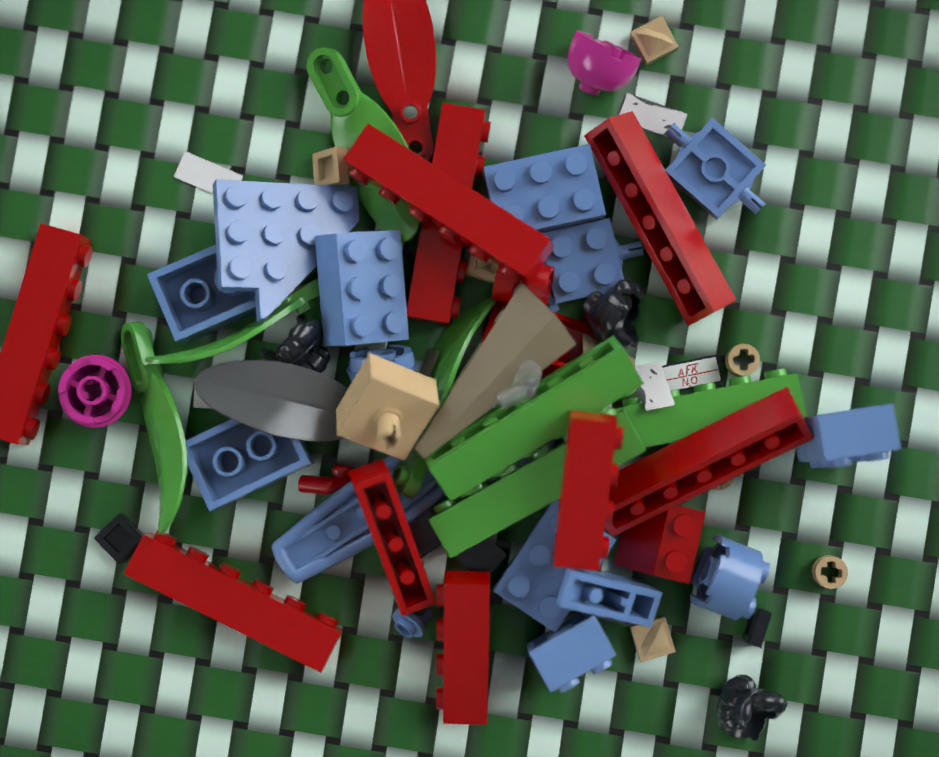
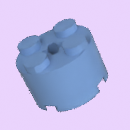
M716 535L712 540L717 543L713 548L708 546L704 548L695 567L691 584L697 586V594L693 595L690 593V601L696 606L733 620H737L740 617L749 619L756 607V598L754 597L758 586L766 581L770 571V564L763 561V555L759 550Z

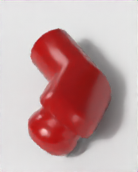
M335 464L332 466V477L301 475L298 481V489L301 493L330 494L338 491L351 481L348 471L352 469L349 465Z

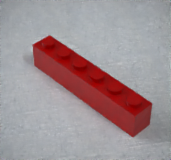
M442 103L432 164L471 189L474 187L475 177L482 178L485 157L479 156L481 142L488 143L491 122L485 121V109ZM428 221L426 225L421 224L407 305V320L450 326L451 318L458 319L461 298L455 297L457 283L464 284L467 262L461 261L463 247L470 248V246L460 240L456 244L450 242L438 233L439 226Z
M633 111L610 117L584 135L686 324L690 326L737 301Z
M369 123L343 158L351 170L348 174L354 180L364 186H367L369 182L380 188L378 194L393 205H397L400 201L410 208L408 213L419 222L426 225L428 221L436 224L440 227L438 233L454 244L458 240L470 246L468 252L481 262L487 263L489 259L501 266L498 271L514 283L521 279L530 284L554 249L550 238Z
M40 223L0 353V440L17 445H29L30 440H34L38 433L40 420L37 419L41 405H45L49 398L51 386L48 384L51 371L56 370L60 362L61 350L58 349L62 336L67 335L71 326L72 317L69 315L73 301L76 302L82 290V281L79 280L82 269L89 265L92 257L91 240L83 235Z
M785 387L620 469L617 486H610L608 500L614 501L612 524L605 523V527L611 536L618 535L814 439L789 388Z
M157 530L155 534H143L124 572L125 575L320 673L324 670L344 630L337 626L339 622L337 618L322 611L315 615L305 610L307 604L290 595L283 599L272 593L274 587L258 579H254L253 583L239 577L241 574L239 569L223 562L219 567L207 561L209 557L207 553L192 546L185 550L175 545L177 539L165 532L158 534Z

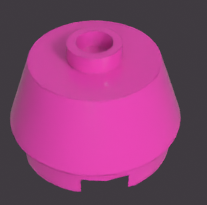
M102 355L84 356L74 361L64 371L58 386L60 404L66 415L77 424L90 428L104 427L114 423L124 414L131 399V382L127 372L117 361Z

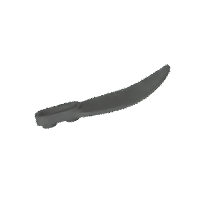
M242 360L213 365L201 371L195 379L196 393L207 405L248 427L268 434L303 441L323 442L345 439L337 435L336 409L348 388L319 372L284 362Z

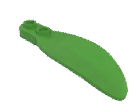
M330 48L314 50L307 60V72L325 107L330 112L331 132L335 147L347 148L348 152L369 123L409 149L399 129L387 113L374 100L361 92L343 56L338 51ZM330 60L333 68L330 73H327L325 64ZM344 92H347L349 95V101L346 105L341 100ZM349 175L351 185L357 187L360 201L381 231L400 230L401 243L410 241L416 235L421 222L408 213L410 209L408 206L400 201L397 205L391 204L378 194L380 188L370 182L367 186H364Z
M318 277L288 295L282 301V304L263 322H257L256 320L239 331L215 342L186 351L147 357L145 361L156 364L189 362L211 357L234 348L268 328L290 312L295 310L300 315L315 306L317 303L313 298L319 295Z
M492 298L479 302L459 316L442 334L433 348L439 350L438 357L430 374V378L435 379L437 384L439 406L436 411L440 410L449 396L461 359L472 336L487 313L497 302ZM431 419L429 420L428 424L426 425V427L424 428L423 432L421 433L416 442L420 441V439L432 422ZM414 448L411 449L404 461L400 460V463L395 466L391 475L397 494L408 498H413L418 493L428 468L425 459L420 457Z
M141 321L125 323L122 327L121 343L133 386L141 395L143 415L158 475L159 521L157 533L163 534L170 527L183 496L187 475L186 441L176 405L163 378L161 365L145 361V358L155 356L152 348V332Z

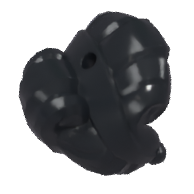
M630 279L619 280L614 286H610L604 294L600 291H595L585 299L583 317L589 331L599 342L602 343L614 336L624 350L630 347L631 344L637 345L640 342L636 329L631 325L640 317L643 297L640 285Z
M302 314L296 317L298 323L291 328L289 337L281 343L275 352L265 347L260 351V354L267 361L289 363L321 374L326 370L330 361L328 349L321 346L323 339L322 324L316 318L307 319Z
M736 675L728 680L718 699V725L723 732L731 737L741 739L751 737L752 740L757 741L760 739V733L765 728L766 718L777 719L786 710L788 704L783 695L756 688L754 680L748 675Z

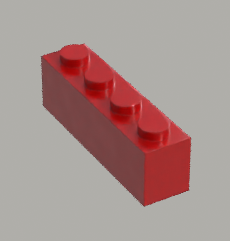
M570 410L553 548L554 567L599 571L601 559L607 560L609 537H604L605 523L612 524L614 501L608 500L610 486H617L619 464H613L615 449L621 450L624 433V428L618 427L616 415Z
M383 458L348 471L402 617L436 604V599L396 488Z
M445 571L444 584H437V606H444V619H437L436 640L444 641V653H437L436 676H443V688H436V710H443V724L488 725L489 571Z

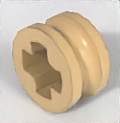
M749 344L736 345L725 356L726 368L731 374L738 377L751 375L759 367V352ZM740 350L745 351V356H751L752 361L745 366V370H740V364L734 365L733 358L739 356Z
M830 555L821 556L816 559L811 569L815 582L829 589L842 586L848 576V569L844 561ZM827 562H832V567L838 569V576H832L831 582H828L826 576L821 575L822 567H827Z

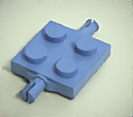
M711 118L701 131L690 137L675 123L664 133V135L680 147L675 160L665 170L670 180L715 220H718L729 206L738 203L739 200L755 215L766 204L749 190L752 187L754 178L762 171L766 164L714 118Z
M610 218L542 233L551 239L554 247L544 264L554 266L555 268L551 289L555 304L587 298L595 291H600L604 294L610 286H614L619 280H624L622 273L624 259L643 256V249L628 251L641 248V241L619 245L614 237Z

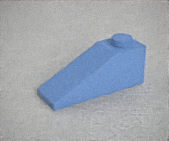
M567 568L556 605L566 609L652 627L663 592L638 579L608 572Z

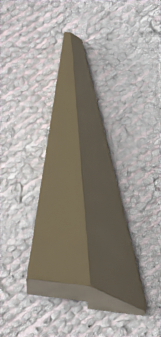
M519 284L514 289L513 297L504 311H501L496 317V323L484 342H480L454 382L448 398L440 410L436 411L431 418L430 426L420 441L416 442L413 446L423 459L576 345L557 316L524 284Z

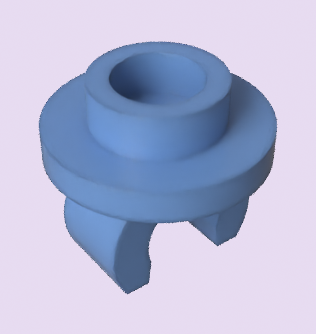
M429 608L422 616L411 613L402 617L399 609H396L392 615L395 622L394 627L407 638H412L413 636L422 637L426 631L424 624L430 619L432 610Z

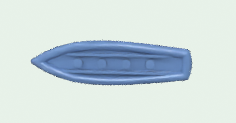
M389 455L383 460L390 475H392L395 466L400 463L401 459ZM427 468L420 490L413 498L398 494L408 524L427 512L446 496L429 468ZM348 482L272 543V552L279 568L294 583H301L374 545L352 482Z

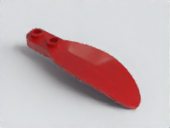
M364 0L363 36L367 60L376 88L383 101L391 110L393 122L399 129L408 147L413 142L420 143L422 152L418 155L430 161L433 154V141L428 105L436 78V44L426 0ZM411 106L417 110L415 118L408 119L404 116L403 111L406 107Z

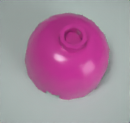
M577 30L574 33L567 54L568 67L571 74L581 81L579 88L595 96H599L601 90L615 92L623 89L631 82L642 58L637 57V55L605 40H593V35Z

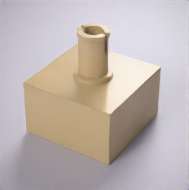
M369 353L336 409L337 435L404 461L439 406L436 380Z

